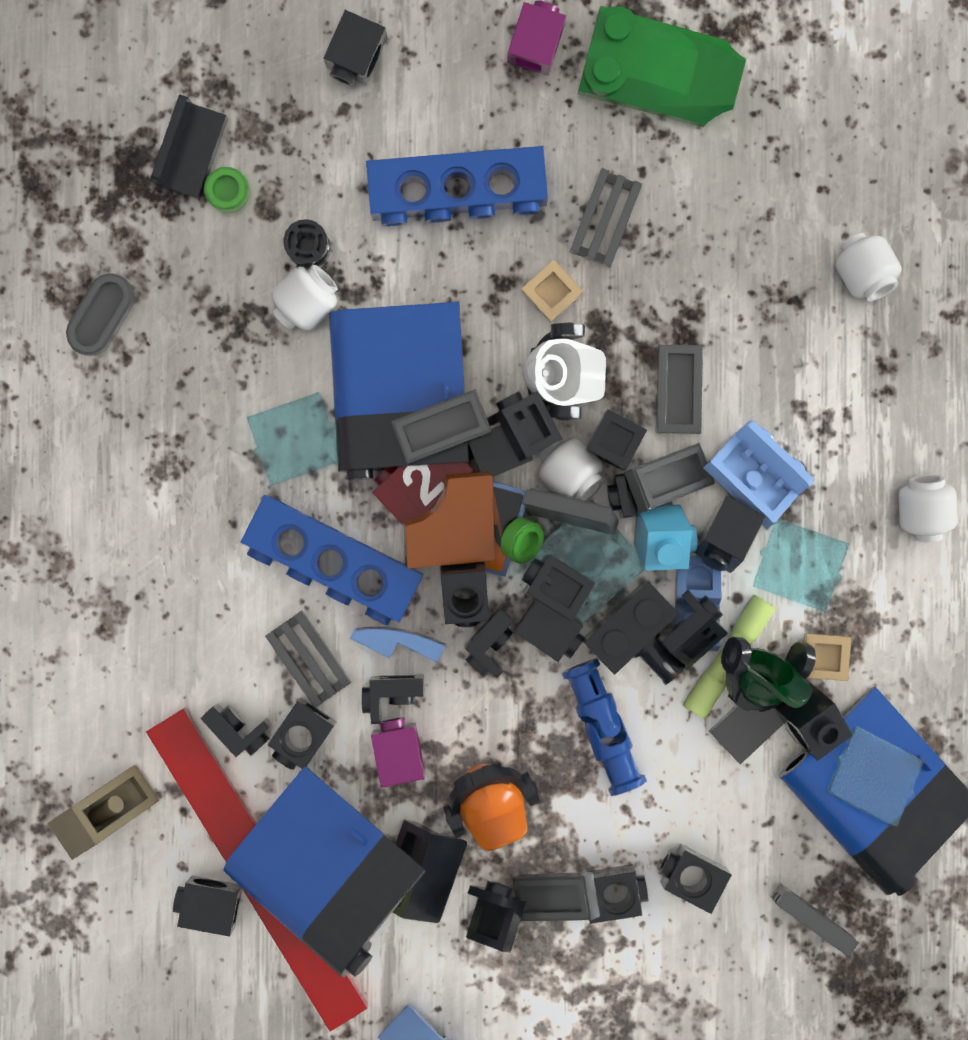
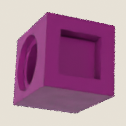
M537 0L534 2V5L524 2L508 50L507 63L549 76L565 26L566 15L559 13L560 9L557 6L545 1Z
M405 717L381 721L379 724L380 729L374 730L371 734L380 787L424 780L426 773L416 723L406 724Z

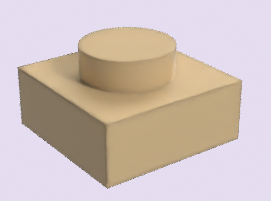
M554 259L521 288L523 294L550 323L584 292Z
M804 633V642L809 643L816 653L814 668L807 678L848 681L851 637Z

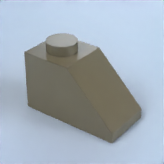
M133 765L47 824L71 860L106 839L159 800L136 765Z

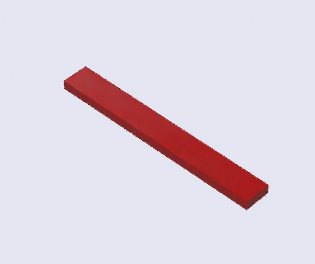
M183 708L146 731L223 859L227 862L232 853L257 823L186 708ZM242 888L330 1032L368 1009L367 1002L349 974L341 978Z

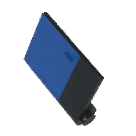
M446 302L358 308L330 312L329 327L338 472L347 473V480L355 481L373 479V471L381 470L382 468L468 463L469 451L467 441L407 464L391 421L465 393L460 303Z
M872 687L843 717L853 736L818 761L806 750L802 751L783 768L779 778L885 895L896 893L898 896H901L916 884L918 880L915 876L916 873L968 818V789L876 687Z
M304 766L232 853L223 871L343 978L350 973L356 977L366 968L373 957L368 952L372 945L369 940L426 872V869L314 772Z

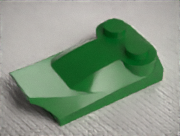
M600 6L577 94L704 127L714 117L733 110L746 59L738 54L727 40L634 15L631 10L625 7L613 6L608 8Z

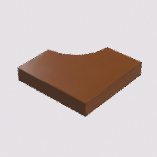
M490 471L445 475L443 492L435 505L422 516L403 521L405 565L407 569L495 561L493 476Z

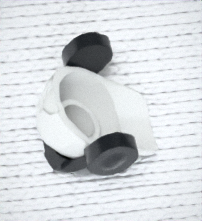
M572 322L551 324V332L539 341L536 348L531 349L523 366V378L527 385L528 394L531 395L538 391L551 418L560 421L581 419L582 407L567 405L600 400L605 392L606 357L601 350L572 341V339L585 337V325Z

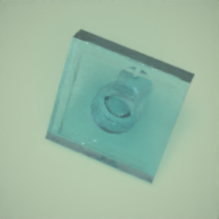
M563 523L543 540L540 551L534 557L542 561L545 555L550 554L595 582V585L576 614L582 623L644 571L637 551L618 529L615 535Z

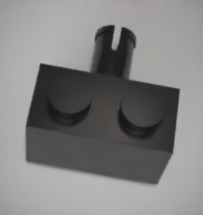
M646 580L641 582L584 636L583 643L614 675L633 657L635 659L640 657L662 680L664 685L669 684L675 679L664 667V662L678 675L686 667L670 653L659 639L661 636L660 632L679 613Z

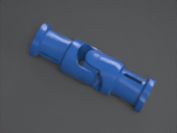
M598 658L573 666L561 674L563 679H568L578 702V705L575 707L577 714L585 722V731L596 761H601L611 784L608 789L610 796H616L642 786L647 782L645 775L640 774L630 751L633 744L620 715L616 712L617 707L613 694L607 693L597 669L600 662ZM606 737H613L606 745L600 740Z

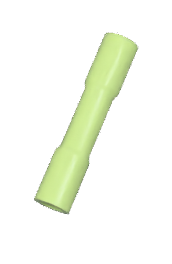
M753 595L734 624L729 638L743 637L751 645L756 641L776 608L758 596ZM724 646L709 669L702 674L683 704L684 707L704 720L726 687V671L721 664Z

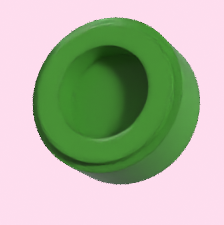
M220 167L208 175L204 184V193L208 202L216 210L232 213L240 210L246 204L250 188L246 178L240 171L232 167Z
M519 517L513 520L502 535V553L516 563L523 564L529 562L538 554L542 547L544 539L542 527L527 517Z

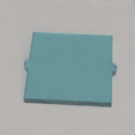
M320 392L247 417L257 445L254 453L261 457L271 486L337 463L336 437L333 432L335 430V423L330 422Z
M778 519L774 523L766 548L760 550V555L763 557L753 587L826 612L835 584L842 580V576L839 573L849 543Z
M855 726L852 730L853 736L849 738L843 754L836 757L838 766L826 793L892 827H897L908 799L915 796L912 789L924 761L859 726Z

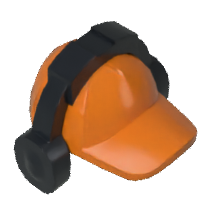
M482 763L468 769L462 777L454 782L455 787L449 795L448 805L444 806L443 809L446 815V822L456 838L466 834L464 822L480 848L485 851H492L521 839L527 833L528 828L523 796L530 807L541 803L538 796V788L531 779L529 772L521 774L513 768L502 767L501 763Z

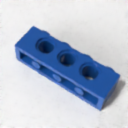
M544 146L366 161L370 214L373 221L381 220V226H401L407 224V218L425 216V222L427 223L446 222L451 220V214L469 213V219H486L495 217V210L512 209L513 215H532L539 213V207L547 206L548 193ZM498 174H504L513 180L514 187L507 194H496L489 187L490 180ZM462 178L469 183L470 191L462 198H453L446 193V184L451 179ZM409 182H419L425 186L426 194L417 202H409L401 195L403 187Z
M269 495L263 496L240 543L250 547L247 555L268 566L271 565L274 559L289 567L286 573L289 577L310 586L312 580H315L328 587L325 593L327 596L349 606L353 599L368 607L365 615L387 626L391 619L398 623L401 621L424 576L423 573L413 568L407 569L406 565ZM291 529L298 531L303 537L304 542L302 550L296 555L285 553L280 544L282 535ZM326 550H335L343 558V567L336 575H328L320 567V557ZM365 570H375L381 575L383 586L379 593L368 595L360 589L358 580L361 573Z

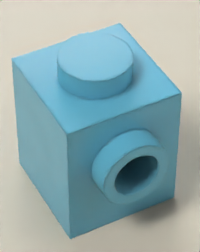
M680 504L661 505L639 513L637 508L634 545L644 570L689 569L690 552H695L697 549V531L694 525L689 524Z

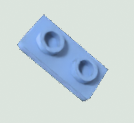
M753 420L748 421L734 433L703 467L739 503L764 516L765 519L762 525L766 529L773 525L798 495L809 488L814 482V478L806 472L801 462L792 458L774 441L772 435L766 429L760 427Z

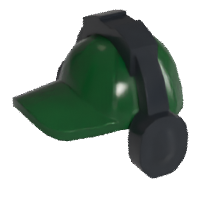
M731 637L725 643L721 655V664L726 671L728 697L741 709L764 712L775 708L781 701L788 706L797 708L806 704L812 695V687L805 679L810 676L814 668L816 653L809 643H794L790 647L786 659L768 650L751 648L750 643L743 637Z

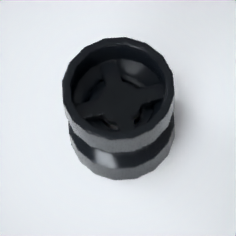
M309 219L298 220L292 223L285 231L283 238L284 249L296 265H303L309 268L312 265L319 267L328 259L331 251L330 240L323 227L317 222Z

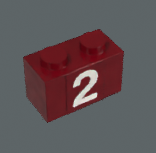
M467 463L385 468L373 480L378 487L372 493L403 525V521L420 517L435 505L443 492L445 475L473 473L474 470Z

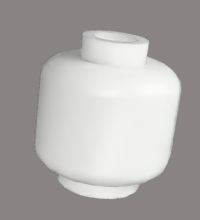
M859 233L850 237L842 244L843 252L838 256L835 266L853 297L866 298L867 301L871 302L886 296L898 286L897 278L901 274L902 268L884 237L878 235L866 237L865 233Z
M297 265L273 289L272 298L276 305L273 313L288 329H293L296 326L302 330H313L336 307L337 298L335 292L338 290L337 285L317 265H312L310 268Z
M571 438L562 443L558 441L545 448L540 454L539 458L543 462L539 469V479L552 493L587 501L599 490L604 482V478L601 476L603 462L595 454L587 451V446L579 439Z
M939 475L915 476L909 479L908 485L900 489L898 494L900 526L905 532L916 535L917 541L925 543L940 541L943 539L944 533L952 531L957 526L956 490L952 485L945 482L944 477Z

